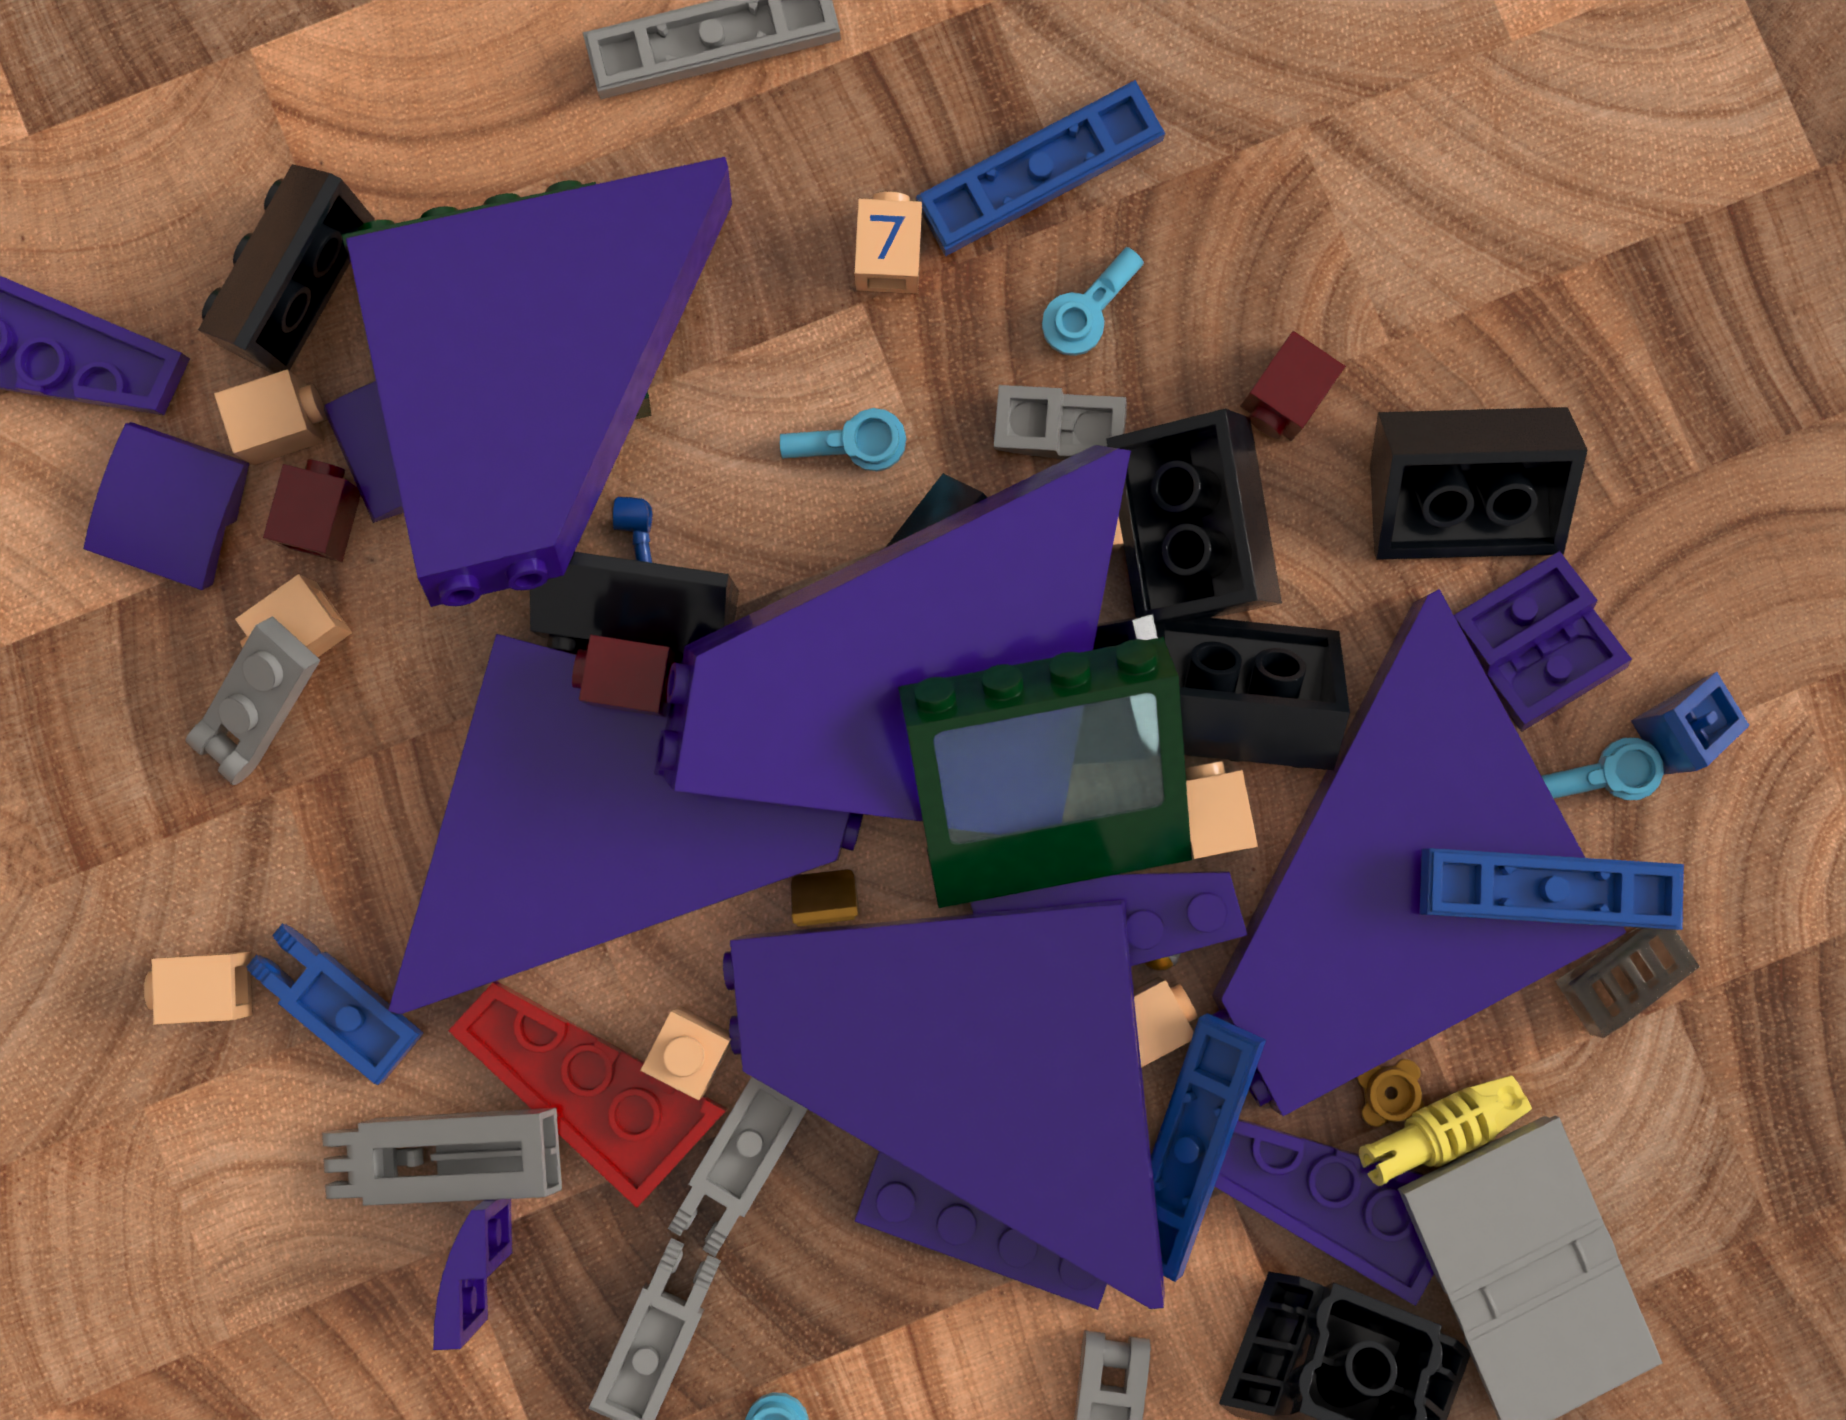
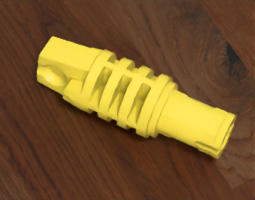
M1512 1075L1463 1088L1411 1113L1412 1116L1406 1119L1405 1128L1371 1144L1361 1146L1359 1158L1363 1168L1377 1161H1384L1367 1174L1374 1184L1382 1186L1388 1180L1421 1164L1429 1167H1440L1494 1141L1499 1133L1532 1110V1107Z

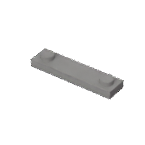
M713 0L583 32L600 99L841 40L832 0Z

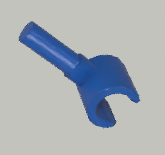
M617 497L613 507V529L633 532L636 561L652 563L649 546V533L653 517L651 505L642 498Z

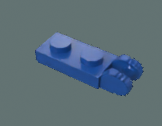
M282 923L272 935L273 939L277 941L284 951L302 963L306 970L294 982L275 962L261 955H256L246 966L247 970L261 984L281 999L278 1002L281 1007L376 1085L382 1084L424 1032L402 1014L388 1011L390 1004L328 952L321 953L319 948L309 939L305 938L303 934L291 926Z

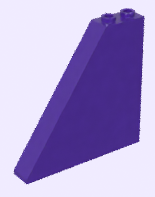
M726 157L346 238L417 578L431 607L442 604L446 606H463L478 600L484 594L509 588L521 591L530 590L545 584L548 579L564 576L732 206L729 169Z
M1094 445L686 645L682 663L674 662L669 673L667 701L668 703L675 704L671 730L662 729L659 736L656 753L657 769L664 770V779L673 791L923 822L898 686L919 683L931 677L946 678L984 671L1001 664L1016 665L1053 658L1065 652L1080 653L1093 650L1131 451ZM1082 705L942 731L935 735L934 747L947 825L1007 832L1059 822L1063 810Z
M1440 589L1412 603L1342 740L1334 771H1326L1246 927L1247 936L1241 937L1212 994L1219 1008V1011L1211 1014L1212 1016L1266 1039L1249 1091L1259 1107L1269 1103L1271 1108L1282 1116L1291 1113L1626 933L1624 927L1420 915L1422 849L1434 848L1586 858Z
M496 634L388 1011L403 1014L838 861L842 848L854 851L863 814L789 805V808L767 802L673 791L664 777L654 775L658 740L662 729L666 727L672 703H668L666 717L588 705L579 701L581 689L572 687V673L576 655Z
M1124 900L749 934L730 940L731 951L725 952L723 957V975L727 989L735 990L737 1016H732L730 1019L729 1036L734 1055L741 1054L743 1072L1149 1309L1164 1308L1165 1286Z

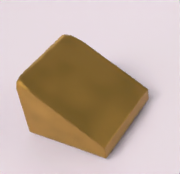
M845 869L793 877L791 881L793 924L800 927L855 920L856 916L859 915L853 871Z

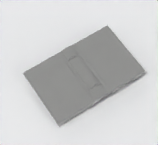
M1554 1115L1550 1118L1543 1116L1398 1188L1437 1282L1441 1284L1444 1293L1448 1295L1450 1304L1465 1335V1343L1498 1420H1554L1663 1363L1620 1263L1612 1238L1604 1225L1558 1116Z

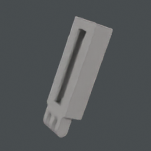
M557 1108L381 1117L358 1123V1129L322 1132L323 1146H346L347 1155L324 1158L325 1173L348 1172V1181H334L325 1185L326 1199L362 1197L363 1206L541 1198L562 1190ZM436 1146V1153L430 1156L431 1161H437L438 1175L398 1177L397 1166L416 1167L424 1164L423 1148H396Z

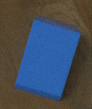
M1718 672L1704 677L1631 720L1641 739L1649 742L1658 750L1663 760L1664 775L1693 772L1707 767L1750 726Z

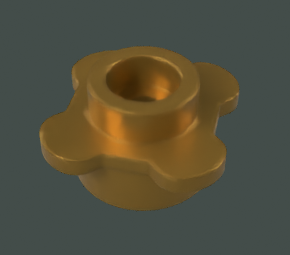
M1400 1059L1394 1066H1377L1356 1077L1357 1082L1364 1090L1365 1104L1361 1108V1116L1366 1123L1374 1127H1380L1387 1120L1406 1121V1119L1412 1116L1411 1113L1425 1107L1421 1101L1422 1092L1418 1083L1421 1071L1415 1062L1409 1059ZM1388 1087L1396 1089V1096L1392 1099H1388L1385 1095Z

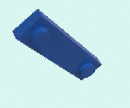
M1136 80L924 191L916 196V201L922 202V216L946 257L1162 142L1165 132Z
M1426 848L1422 849L1420 915L1683 930L1684 864Z
M1208 1013L1200 1016L1151 1154L1163 1276L1174 1282L1184 1274L1266 1043V1039Z

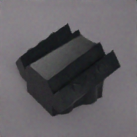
M1268 1272L1219 1405L1235 1417L1249 1420H1447L1471 1355L1469 1350L1460 1341L1440 1333L1442 1325L1334 1282L1325 1287L1299 1276Z

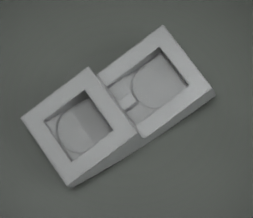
M999 385L994 449L1065 460L1094 445L1107 447L1106 438L1125 434L1126 397L1063 394L1062 388Z

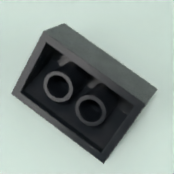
M294 164L291 165L284 179H278L269 189L264 202L265 213L254 232L246 234L237 245L233 256L234 267L222 288L215 289L207 298L202 310L203 322L198 329L217 345L271 374L286 369L290 371L348 268L351 260L344 246L342 234L356 232L362 224L375 220L341 178L329 172Z
M1568 407L1378 412L1370 463L1373 540L1376 560L1554 555L1559 551L1563 555L1588 451Z
M1225 408L1106 438L1107 447L1131 451L1119 510V520L1136 617L1153 614L1154 623L1161 624L1225 616L1282 604L1253 430L1249 417Z
M574 552L564 576L548 579L540 587L530 589V631L541 638H547L548 648L570 654H577L579 649L586 650V644H589L590 635L669 647L676 653L675 662L682 663L686 645L735 622L739 590L729 574Z
M1201 618L1155 624L1157 637L1164 638L1179 676L1184 755L1225 759L1234 762L1245 761L1334 771L1350 715L1339 631L1220 618ZM1157 739L1156 748H1155V752H1157V753H1159V740H1158V739Z

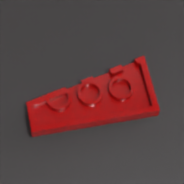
M498 981L493 982L448 1030L531 1109L557 1108L558 1135L636 1208L639 1207L728 1109L705 1095L700 1100H697L640 1071L644 1064L640 1059Z

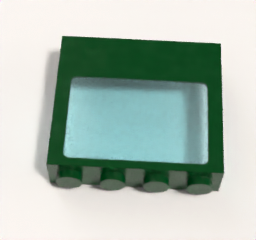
M1163 637L1149 640L1134 639L1112 647L1080 653L1065 652L1053 658L1016 665L1001 664L984 671L946 678L931 677L919 683L898 686L938 908L1192 860L1179 676Z

